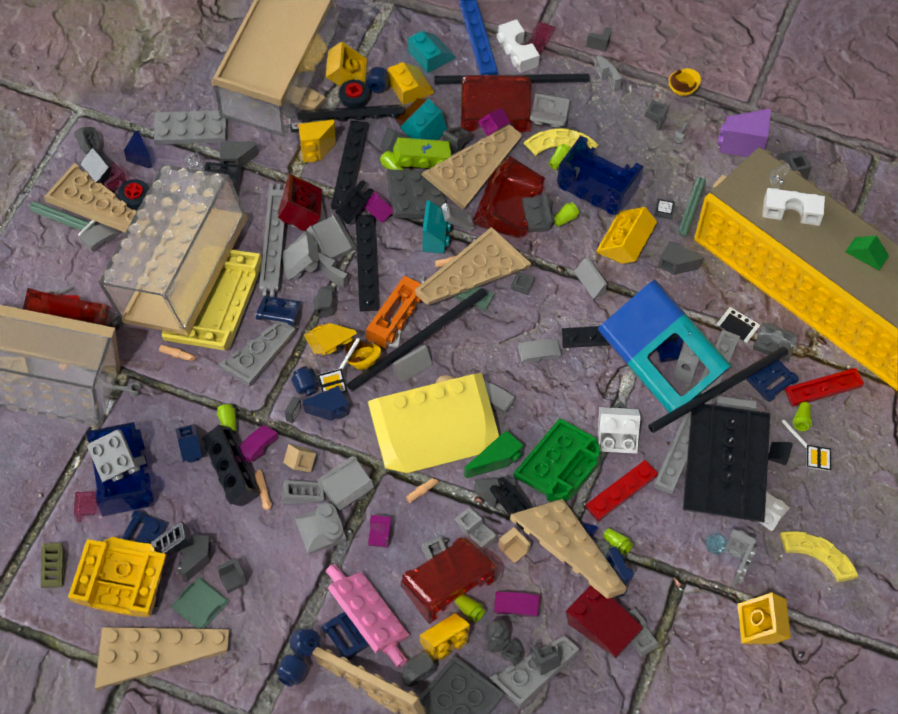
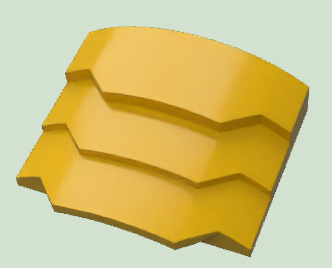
M110 537L103 542L87 539L68 598L71 602L110 613L151 617L156 601L155 595L167 555L156 552L151 544L128 541L116 537Z

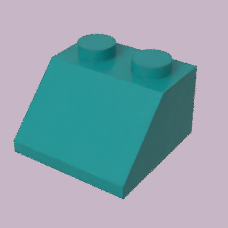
M420 31L408 38V52L427 73L455 59V55L435 34Z
M430 99L400 127L409 138L438 140L443 135V131L448 130L442 111Z
M427 200L423 224L422 252L444 254L445 247H449V236L446 235L447 232L451 231V223L444 220L443 211L439 206Z

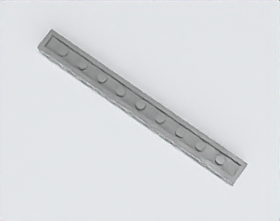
M722 329L715 347L730 362L740 336ZM707 367L705 368L700 381L703 380L709 374V369ZM723 373L718 379H716L700 394L706 392L707 390L721 383L725 373ZM711 399L710 401H708V402H706V403H704V404H710V405H711L712 402H713V399ZM691 412L684 416L654 484L655 488L669 494H673L687 462Z

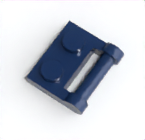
M264 296L257 309L256 320L262 321L267 319L285 322L288 325L294 326L295 319L301 308V301Z
M778 360L746 380L768 402H771L786 387L797 383L799 378ZM782 376L785 378V380H783L781 383L776 385L771 390L767 389V387L776 382Z
M135 510L131 515L132 520L121 539L129 541L140 522L144 525L135 542L151 544L152 541L164 534L167 529V523Z
M617 547L609 548L605 558L627 587L634 573L630 568L626 567L625 558L621 552L619 553ZM626 588L625 593L620 594V595H617V596H618V597H623V596H625V594H626V592H627V588Z
M345 611L321 627L340 651L341 658L344 657L350 660L354 655L370 646ZM338 625L353 646L348 649L334 629Z

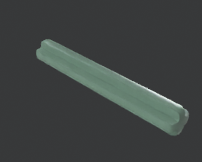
M698 177L678 229L679 235L687 236L705 187V178Z
M33 201L29 207L34 213L78 230L84 229L90 223L36 201Z

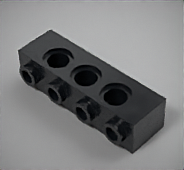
M217 425L202 437L205 450L211 458V464L217 472L219 483L225 491L227 501L230 504L243 507L256 497L259 491L232 429Z

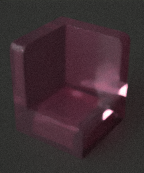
M114 162L109 164L111 166L109 179L105 183H101L112 193L126 182L125 173Z
M96 491L75 492L73 514L76 522H81V516L95 514V508H98L99 505Z

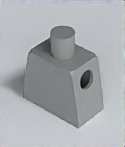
M686 343L679 356L673 378L691 385L700 359ZM684 364L689 365L690 369H684Z

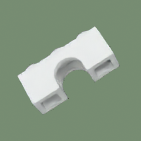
M518 20L499 25L497 39L504 46L505 53L511 57L513 66L517 67L519 72L522 73L539 67L540 55L532 43L520 45L524 43L525 31Z
M767 188L764 198L763 217L782 220L784 211L793 209L800 214L801 223L820 226L824 215L825 196Z

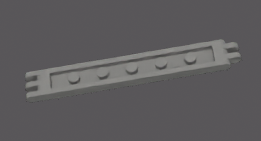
M270 183L259 284V291H263V297L267 296V291H270L271 297H274L275 291H279L285 223L278 218V208L284 190H281V184H277V189H274V183Z

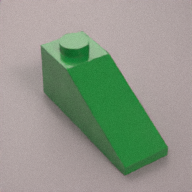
M506 430L464 467V477H474L509 467L513 462L517 463L523 456V444Z

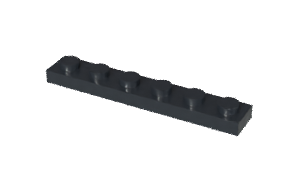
M402 104L298 110L297 120L306 123L312 122V119H319V121H326L329 118L347 120V117L364 119V116L370 115L371 118H381L382 115L389 114V117H398L399 114H403Z
M350 121L331 209L336 210L355 187L368 130V122Z
M357 215L355 218L359 311H378L374 216Z
M600 326L562 328L563 348L610 346V344L598 331ZM672 334L664 342H677V334Z

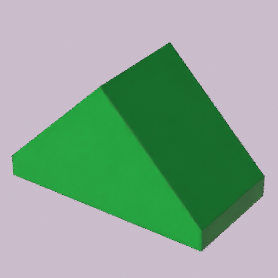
M877 236L855 237L845 251L880 271L889 258L887 251Z

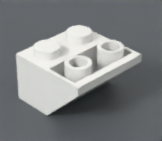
M599 407L598 444L601 452L637 454L640 413L638 409Z

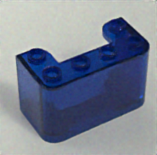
M580 135L559 164L558 186L560 189L607 211L611 215H618L639 186L644 166L635 163L631 168L628 164L622 168L594 154L595 148L592 147L590 149L587 145L588 138ZM575 167H579V168H580V171H579V173H578L577 179H576V171H577V170L574 169Z
M134 422L86 431L87 441L91 443L111 432L121 430L133 458L141 457V450H145L141 430L136 429ZM144 455L146 464L140 466V471L130 475L127 472L123 474L125 478L113 482L112 479L102 482L93 462L97 488L96 500L102 517L151 507L154 498L150 487V475L145 473V467H148L146 455Z

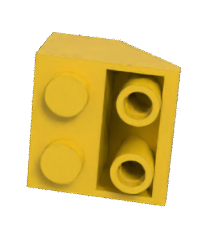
M327 323L319 325L303 335L314 354L321 353V355L327 353L328 355L337 350V345H345L353 340L352 336L357 333L353 329Z
M454 613L420 634V644L433 662L438 659L440 661L444 660L454 649L459 650L468 643L470 625Z

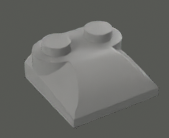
M323 503L316 510L295 518L308 555L346 542L343 526L333 504Z

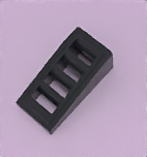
M183 522L175 525L151 542L156 552L166 554L167 556L193 545L190 529ZM159 545H161V548H162V550H161L160 552H159V548H158Z

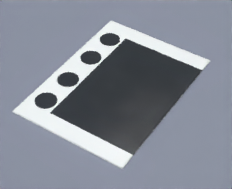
M731 307L716 324L724 330L740 336V339L746 343L760 326V324Z

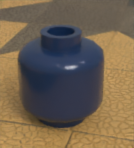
M382 67L370 69L366 84L372 92L380 93L387 89L390 81L388 71Z
M304 366L293 372L294 375L291 381L298 394H305L308 397L317 392L316 388H318L320 382L312 368Z
M297 629L290 637V648L294 653L301 656H311L316 647L320 648V636L313 629Z
M297 653L284 656L276 670L278 680L289 687L299 685L308 672L305 658Z

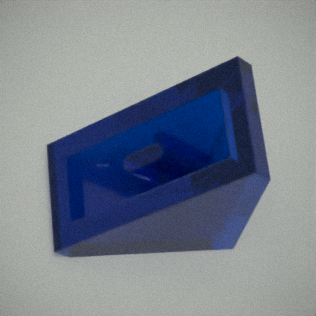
M137 130L124 149L126 161L146 168H152L150 155L139 130Z

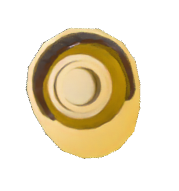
M689 68L679 69L669 77L670 88L675 95L681 97L691 95L697 90L701 82L700 74Z
M353 339L351 342L346 344V355L348 354L356 339ZM360 340L347 363L358 370L368 369L380 357L381 348L371 342L366 343Z

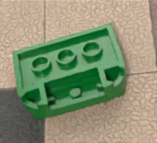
M559 418L513 473L514 478L546 495L547 500L550 502L563 499L566 503L574 497L599 466L601 461L600 446L595 437Z

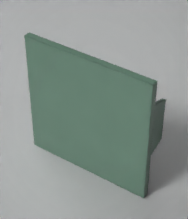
M198 577L180 593V597L170 607L197 629H205L230 601Z

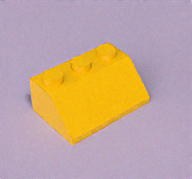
M646 207L619 211L596 252L621 264L635 262L642 248L646 245L647 239L653 232L657 220Z

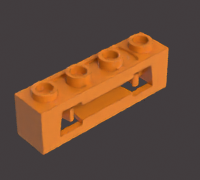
M403 276L366 328V340L384 349L389 344H393L397 332L404 328L406 319L414 314L416 305L422 302L414 293L421 283ZM401 299L403 304L391 319V325L389 326L388 320L399 306V300Z

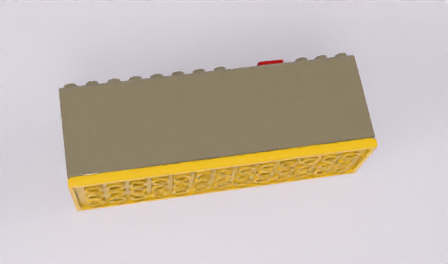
M758 147L705 197L694 241L898 391V244L878 231L876 225L868 224L864 221L859 213H853L847 209L846 204L834 200L829 192H823L817 188L815 182L803 178L799 171H793L787 166L785 161L773 157L771 151ZM767 188L825 196L824 215L820 226L801 223L800 214L793 209L785 210L782 220L764 218L763 206ZM877 236L889 255L880 271L845 252L855 237Z

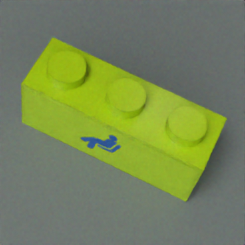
M397 138L393 147L396 166L432 168L451 157L449 141Z

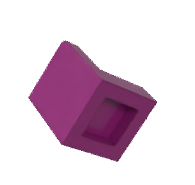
M502 108L489 113L478 121L487 136L511 123Z
M377 191L365 204L366 210L380 222H384L392 213L391 202Z
M371 515L369 546L388 548L391 517Z

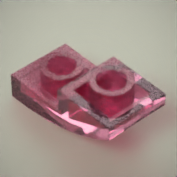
M539 22L526 45L532 43L539 55H541L555 27L548 23Z

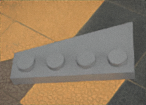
M277 321L263 331L257 339L249 341L246 347L231 354L232 357L228 360L220 362L218 364L219 368L250 387L296 333V329L285 322Z
M563 636L541 648L542 650L551 646L554 652L557 651L560 656V667L541 675L531 655H529L519 664L511 665L499 675L491 676L490 682L521 708L580 653V649L567 637Z

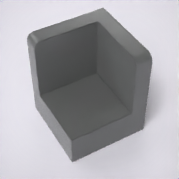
M605 27L602 35L589 33L586 47L606 52L612 28Z
M652 100L645 113V117L658 121L656 130L660 131L666 120L669 106Z
M387 128L380 148L393 152L397 138H409V136Z
M236 558L217 567L219 577L227 593L247 585L245 575Z
M535 646L530 647L531 658L541 675L560 667V656L557 651L554 652L551 646L537 651Z

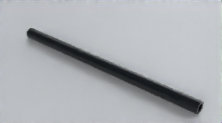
M589 74L489 75L513 83L589 82ZM485 75L434 76V84H483Z
M480 288L347 383L351 392L356 390L487 296V292Z
M784 346L650 423L648 425L649 430L652 433L657 432L788 355L787 348Z

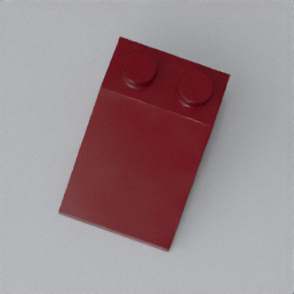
M289 174L278 208V218L284 223L296 226L301 231H307L309 226L317 224L321 217L322 188Z
M591 585L566 610L568 625L615 658L643 630V627L612 597L607 599Z

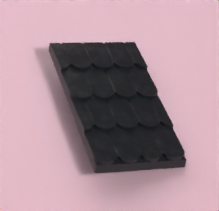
M703 404L691 411L682 510L753 522H765L771 413Z

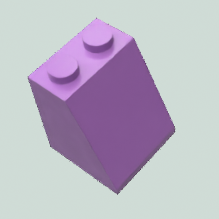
M771 109L728 116L725 124L722 123L717 145H720V153L749 157L758 147L765 149L769 133Z

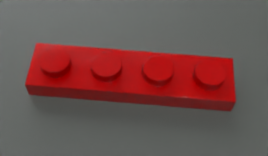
M857 368L786 387L785 393L791 406L795 407L799 406L802 402L809 403L861 388L864 382Z
M644 460L588 502L585 508L599 522L657 478L658 473Z

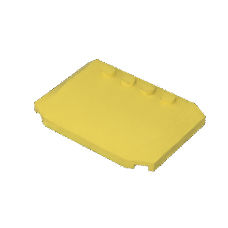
M231 250L189 335L162 331L163 340L225 351L230 348L260 273L261 255Z
M482 373L471 374L368 401L384 467L387 470L408 474L478 456L499 437Z

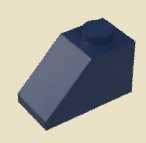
M339 385L303 400L304 411L310 415L332 421L334 419H341L346 414H349L348 402Z
M195 424L176 428L183 462L187 461L190 463L199 460L202 457Z

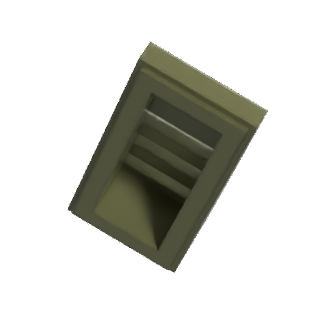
M62 543L42 544L41 588L62 587L65 548ZM48 560H58V562H48ZM57 568V571H47V569ZM49 576H57V579L46 580Z

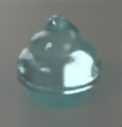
M712 534L706 539V548L710 553L720 554L725 550L727 541L719 534Z

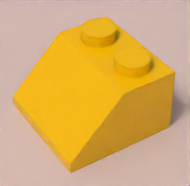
M343 41L328 50L326 78L338 86L352 79L365 83L366 57Z
M405 62L388 67L389 84L403 106L414 102L417 98L421 99L434 94V90L419 67Z
M334 120L298 124L303 163L321 161L336 145Z
M769 593L738 604L741 642L743 644H775L791 639L787 601L785 598Z

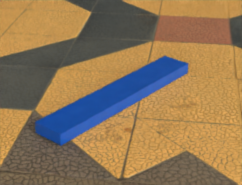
M459 0L480 75H498L477 1Z

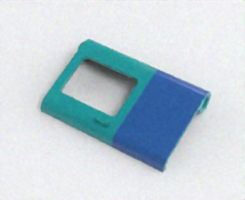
M657 280L647 284L598 328L600 334L668 412L697 397L732 367ZM674 333L683 339L709 369V374L684 396H680L648 360V355Z

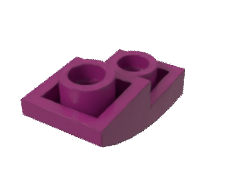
M265 425L255 430L239 446L244 459L251 462L263 455L264 447L278 439V432Z
M496 592L494 613L516 614L520 617H539L540 596L525 593Z

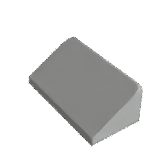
M585 257L575 270V274L591 297L596 299L605 294L607 283L591 260Z
M423 345L393 363V374L401 383L432 365L427 347Z

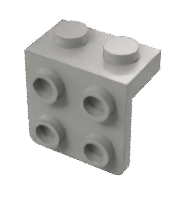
M535 92L530 120L540 125L549 123L552 127L557 128L565 126L570 98Z
M121 430L111 432L88 444V450L102 482L111 479L113 482L125 478L123 474L129 472L130 475L141 470L140 466L146 464L144 456L133 458Z
M733 529L724 550L725 553L742 560L731 585L733 588H735L737 583H742L757 549L754 547L755 538L748 536L744 531H737Z

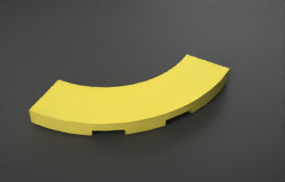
M564 128L539 132L523 143L534 156H537L546 149L566 144L586 158L598 146L587 135Z
M788 531L780 533L779 536L785 553H802L820 560L831 570L837 582L857 579L858 573L852 562L828 540L808 535L806 532Z

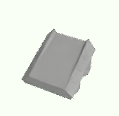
M332 214L331 217L313 226L310 225L307 229L317 243L318 253L333 260H337L357 249L337 215Z
M309 231L303 233L282 252L284 273L288 281L299 278L304 270L312 272L318 266L317 243Z
M353 456L317 479L337 511L349 507L356 499H364L368 491L374 488L372 479L368 477L357 461V458Z

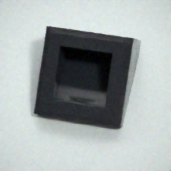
M772 442L768 460L786 466L793 443Z

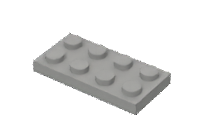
M226 110L155 112V145L226 142Z

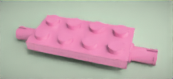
M337 564L329 566L326 569V573L333 580V583L330 584L328 589L375 653L382 651L384 654H387L396 668L404 666L408 659L399 650L398 644L408 638V632L363 572L345 577Z

